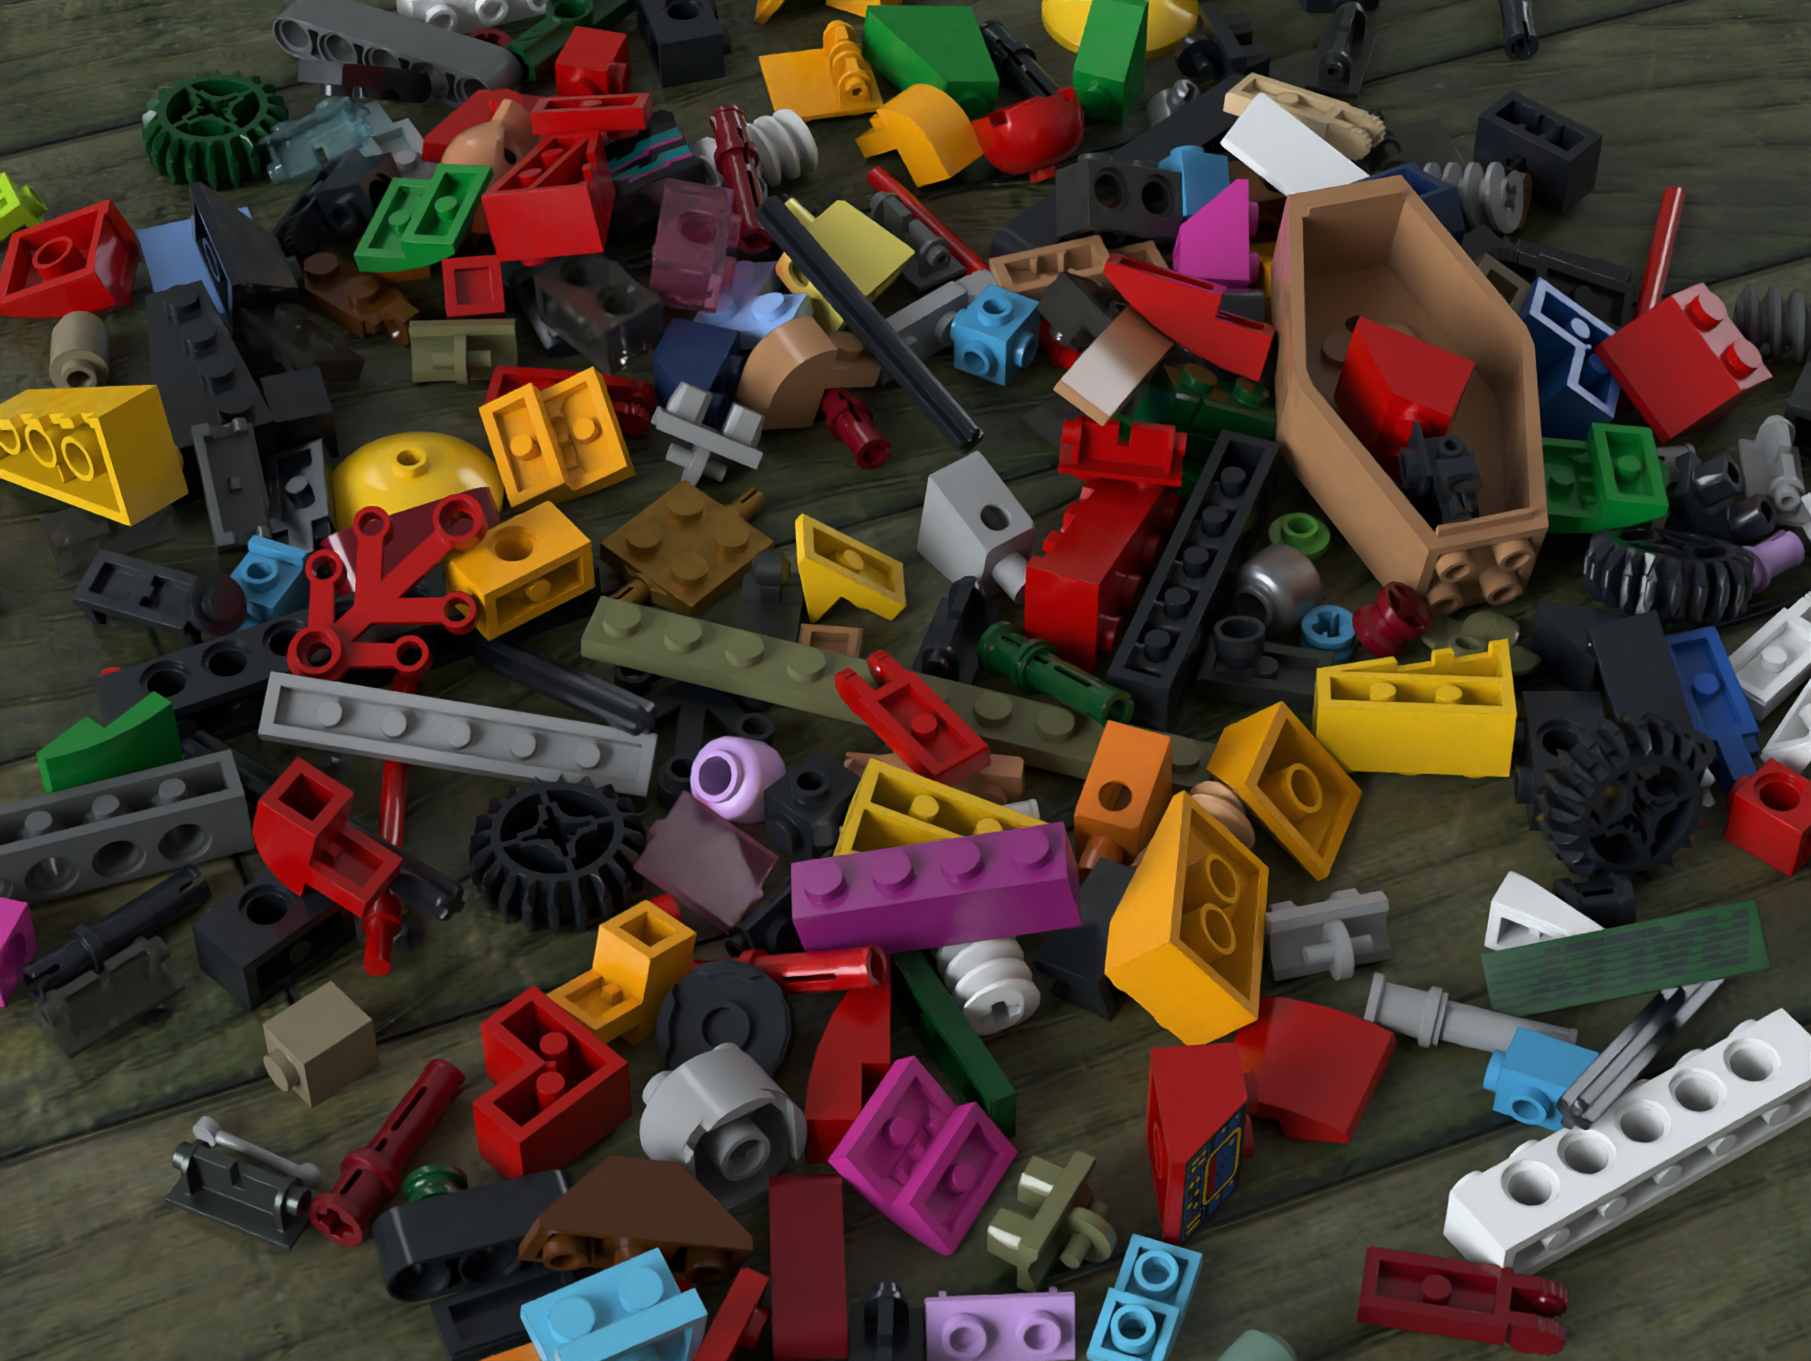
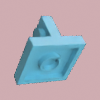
M658 1247L521 1305L520 1318L541 1361H693L703 1342L708 1316L695 1288L681 1293Z

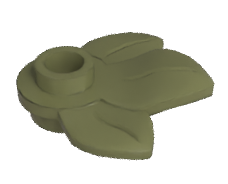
M1490 611L1476 612L1468 616L1464 622L1457 621L1446 615L1432 616L1433 625L1431 630L1421 637V640L1433 650L1451 647L1455 653L1454 657L1488 652L1489 641L1508 638L1512 676L1529 674L1536 670L1542 662V658L1538 654L1516 645L1520 635V626L1511 617L1502 613Z

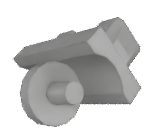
M681 381L670 397L666 409L657 406L651 423L656 425V429L694 444L692 450L672 443L666 454L665 460L684 467L681 481L685 479L693 486H696L701 475L721 482L726 473L727 465L710 459L711 451L757 470L763 456V452L757 447V444L761 437L764 416L757 411L733 402L721 431L701 424L713 395L699 387Z
M1356 888L1333 892L1330 898L1324 902L1298 906L1290 900L1268 905L1265 913L1268 973L1274 982L1330 971L1332 977L1339 981L1352 978L1354 966L1391 959L1386 926L1387 914L1389 912L1388 898L1382 890L1360 894Z

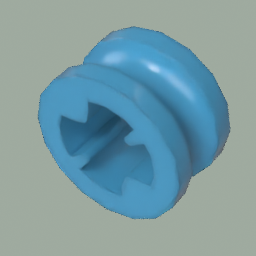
M1321 605L1312 608L1302 618V633L1299 647L1334 652V661L1342 664L1349 661L1354 655L1356 646V633L1352 625L1353 614L1342 607L1334 605Z

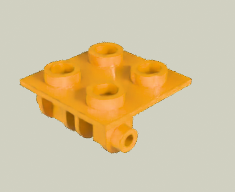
M842 20L830 22L823 33V48L758 56L774 112L783 108L790 109L806 123L815 119L860 116L864 113L877 112L876 110L884 105L871 65L862 56L861 43H856L855 32L850 24Z

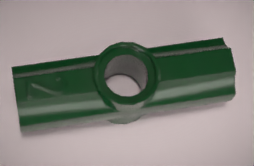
M548 0L545 7L546 18L503 47L514 54L522 66L523 79L519 85L527 88L555 68V62L575 26L607 31L636 10L635 0Z

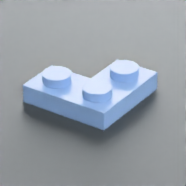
M742 260L733 264H727L693 321L738 330L740 333V350L754 349L776 327L799 317L813 316L815 311L807 293H778L783 282L776 274L775 265L777 261L753 263L749 260Z

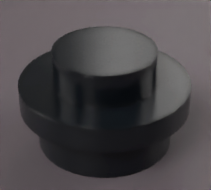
M210 573L198 578L191 585L185 598L184 610L188 621L195 629L210 636L221 637L233 633L241 627L247 614V601L241 586L233 578L223 573Z

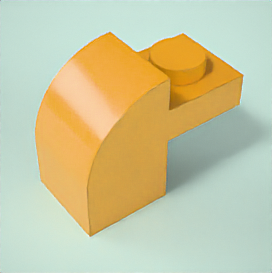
M914 84L876 110L877 114L869 119L873 127L855 139L865 159L897 149L917 188L951 178L984 154L977 140L974 128L962 108L945 92L928 84Z
M644 900L599 926L591 970L546 995L605 1044L621 1036L636 1046L656 1029V1020L664 996L675 983L679 984L683 977L689 974L697 933L648 900Z

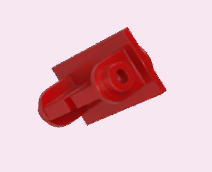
M1077 414L1076 420L1064 419L1058 473L1071 474L1084 481H1099L1104 478L1132 481L1145 488H1160L1165 485L1181 487L1182 458L1185 456L1187 433L1175 432V425L1132 421L1130 441L1118 440L1119 419H1111L1104 426H1101L1091 417Z

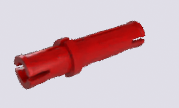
M870 944L866 947L811 950L771 955L761 948L743 951L739 957L695 959L694 962H691L690 970L705 962L728 959L753 965L782 986L786 995L868 988L878 990L880 986L885 985L888 974L887 958L881 946L877 944Z

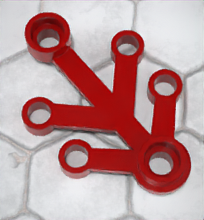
M461 493L452 494L442 499L433 513L435 531L384 578V549L394 536V524L387 512L378 506H367L359 510L352 522L354 534L358 538L354 606L336 622V590L340 589L347 580V567L341 557L332 550L322 549L311 554L305 564V573L311 582L308 626L300 630L293 637L287 651V662L293 675L339 682L349 669H397L402 676L411 679L425 675L432 666L433 656L425 641L418 636L406 635L396 640L395 643L356 641L373 625H444L449 632L457 635L469 633L477 626L480 619L479 609L473 598L465 592L453 591L444 597H403L455 549H471L484 539L488 529V520L480 503L472 496ZM468 518L474 521L472 529L467 534L456 535L452 533L453 526L458 520ZM374 519L384 521L383 529L377 535L367 536L363 534L364 526L369 521ZM327 562L336 564V572L332 577L325 580L316 578V572L322 564ZM465 604L469 606V613L462 621L455 622L448 619L449 611L455 605ZM410 648L422 650L421 659L416 664L407 666L401 663V657L406 650ZM320 649L332 651L331 659L327 664L319 667L311 665V658L316 651Z

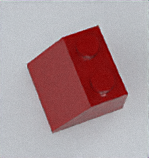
M1704 282L1669 296L1594 348V351L1663 445L1726 417L1773 377L1763 364L1758 349L1744 338L1727 315L1724 303L1717 295L1710 292Z
M1360 316L1355 325L1333 399L1349 429L1387 474L1399 479V451L1401 448H1407L1413 422H1420L1424 438L1449 435L1476 362Z

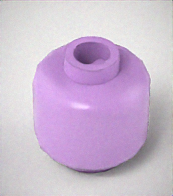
M723 736L710 741L696 756L690 775L692 796L699 808L714 819L754 824L765 820L764 791L787 774V771L779 753L766 743L742 737Z

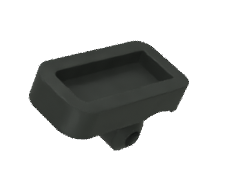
M759 551L753 558L751 571L743 577L735 628L798 643L805 597L800 574L790 572V560L785 552Z

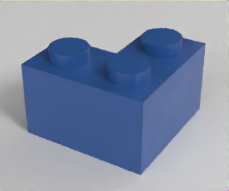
M1538 277L1531 283L1532 288L1518 316L1526 324L1535 345L1541 435L1548 438L1586 441L1591 422L1607 424L1614 418L1621 386L1594 351V348L1616 333V331L1541 277Z

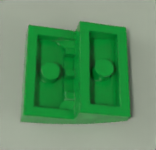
M439 163L431 180L393 177L353 255L359 272L379 273L411 270L437 263L441 259H446L455 254L482 201L481 196L486 192L494 176L492 167Z
M1591 422L1586 441L1542 437L1549 526L1546 533L1599 532L1601 530L1625 528L1645 523L1666 515L1669 504L1651 428Z
M155 691L105 728L85 716L36 753L46 794L184 761L173 704Z

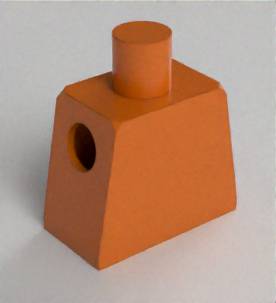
M1108 720L1074 814L1076 861L1078 862L1079 883L1081 885L1100 857L1129 867L1153 838L1172 800V737Z

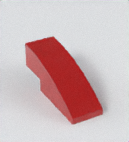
M1114 252L1106 260L1103 270L1105 276L1121 295L1153 326L1188 351L1218 367L1251 380L1260 381L1276 328L1270 324L1220 310L1227 289L1226 286Z
M885 955L888 965L885 985L880 986L878 990H871L869 988L848 990L833 1012L817 1047L808 1080L804 1114L807 1123L805 1164L829 1163L828 1159L891 1068V955Z

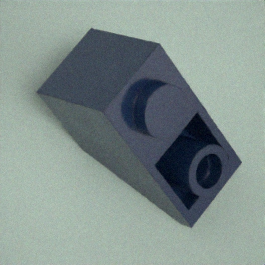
M673 317L653 353L655 393H657L656 399L659 404L666 409L670 397L680 382H687L713 395L701 424L720 429L726 418L728 400L733 390L737 391L747 362L745 356H740L739 331ZM688 442L690 447L693 448L694 444Z

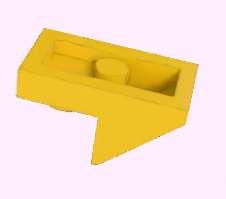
M803 513L795 520L797 564L810 623H816L840 597L849 600L860 609H868L890 621L906 607L903 563Z

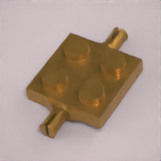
M683 479L600 543V560L620 573L627 582L625 586L613 595H610L609 598L638 605L644 601H650L654 604L668 607L679 615L687 617L701 616L743 582L744 575L751 571L752 560L759 551H774V541L747 523L750 518L766 508V500L760 491L756 493V488L750 487L731 504L723 505Z

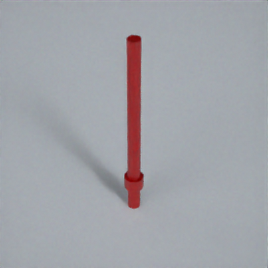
M1670 186L1664 190L1633 321L1662 300L1686 197L1684 190L1680 187ZM1621 388L1616 408L1623 412H1630L1636 407Z
M400 673L393 677L392 691L417 695L418 678H406ZM384 760L377 835L402 849L410 764ZM388 888L361 919V929L366 934L363 968L365 972L373 976H383L389 973L391 969L393 939L400 933L402 927L403 904L397 898L398 894Z

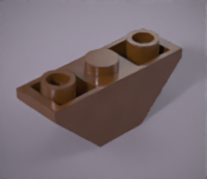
M609 1155L538 1216L518 1246L519 1260L543 1262L545 1267L555 1271H572L582 1267L608 1269L658 1247L672 1275L685 1276V1279L693 1284L712 1285L724 1280L730 1281L753 1251V1238L681 1163Z

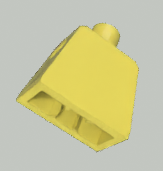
M793 197L784 203L870 303L874 302L895 283L915 254V251L846 201L837 200L817 218L811 215ZM784 252L775 265L778 277L792 294H808L815 311L812 317L826 334L843 330L847 326L846 322Z

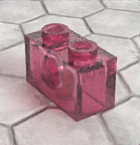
M670 178L665 179L647 295L648 303L716 314L720 290L731 292L737 258L726 256L727 248L737 249L742 221L741 214L731 213L734 189Z

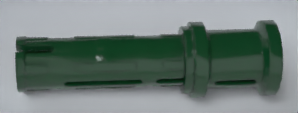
M999 621L991 625L983 633L978 643L976 655L982 670L995 677H1009L1014 687L1028 695L1047 694L1065 706L1091 718L1104 728L1108 720L1127 724L1134 713L1135 704L1134 701L1130 700L1132 697L1130 693L1109 685L1077 666L1062 660L1054 644L1042 638H1027L1023 629L1010 621ZM1003 638H1006L1007 640H1009V641H1011V642H1013V643H1012V644H1009V643L1005 642V641L1002 640V639H1003Z

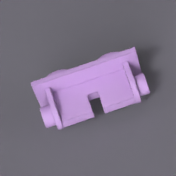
M1056 1286L1048 1287V1292L1004 1295L947 1296L946 1291H938V1297L924 1299L927 1361L1075 1360L1074 1292H1057Z

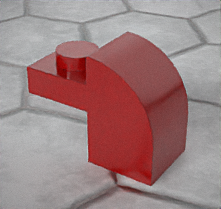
M297 757L258 801L253 823V838L256 848L272 873L294 893L302 897L311 886L362 919L399 875L403 858L347 823L355 792Z

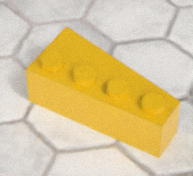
M157 385L27 389L0 404L1 479L130 527L189 493L182 472L184 467L183 457L178 447L174 444Z

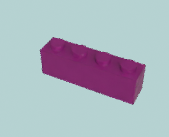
M1064 821L791 863L792 921L805 952L811 950L866 947L870 944H877L881 946L885 955L1082 926L1078 868Z

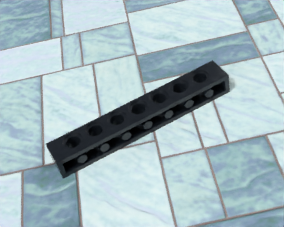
M594 558V588L502 635L518 641L591 616L601 597L599 566ZM439 564L403 598L444 597L447 594L444 564ZM355 592L336 598L335 622L354 606ZM455 606L451 608L448 614V619L455 622L466 618ZM309 607L94 678L104 726L107 727L155 691L173 704L182 754L186 752L182 748L186 737L192 738L198 730H207L220 739L227 740L259 729L270 671L293 675L288 666L287 651L293 637L300 630L308 626ZM373 625L356 642L395 643L396 640L406 635L418 636L425 641L431 650L433 662L430 670L473 656L477 649L475 640L482 633L476 627L469 633L457 635L449 632L444 625ZM419 648L406 650L401 657V663L407 666L416 664L421 659L422 650ZM329 649L316 651L311 658V665L319 667L327 664L331 659L332 651ZM349 669L339 682L380 688L393 683V677L399 672L397 669Z

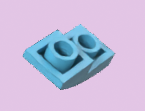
M1132 1234L1115 1287H1109L1087 1351V1359L1091 1361H1167L1201 1273L1203 1254Z

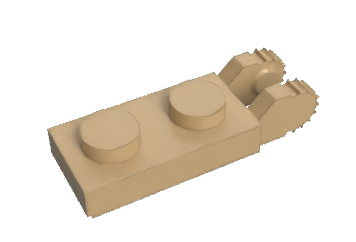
M1253 72L1225 95L1223 111L1240 116L1258 93L1266 94L1349 160H1361L1370 152L1369 149L1372 146L1375 147L1384 139L1383 136L1386 134L1384 131L1386 127L1383 125L1384 121H1381L1379 116H1374V113L1369 115L1368 111L1352 107L1349 103Z

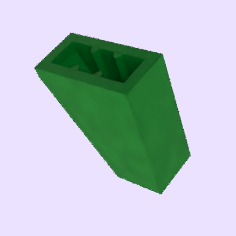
M867 5L860 45L862 56L897 89L903 92L914 84L934 86L949 95L962 108L970 122L974 119L984 118L983 115L994 111L1000 80L971 6Z

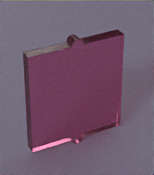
M684 790L664 821L657 820L650 828V833L653 837L633 869L729 935V929L736 923H739L748 906L755 905L762 898L763 892L760 887L777 861L778 856Z

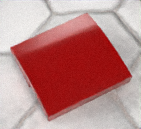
M1260 995L1258 1020L1241 1027L1233 1041L1237 1042L1242 1071L1253 1070L1257 1082L1258 1111L1256 1114L1246 1115L1278 1118L1286 1138L1350 1144L1397 1044L1394 1033L1357 1016L1326 1006L1289 998Z

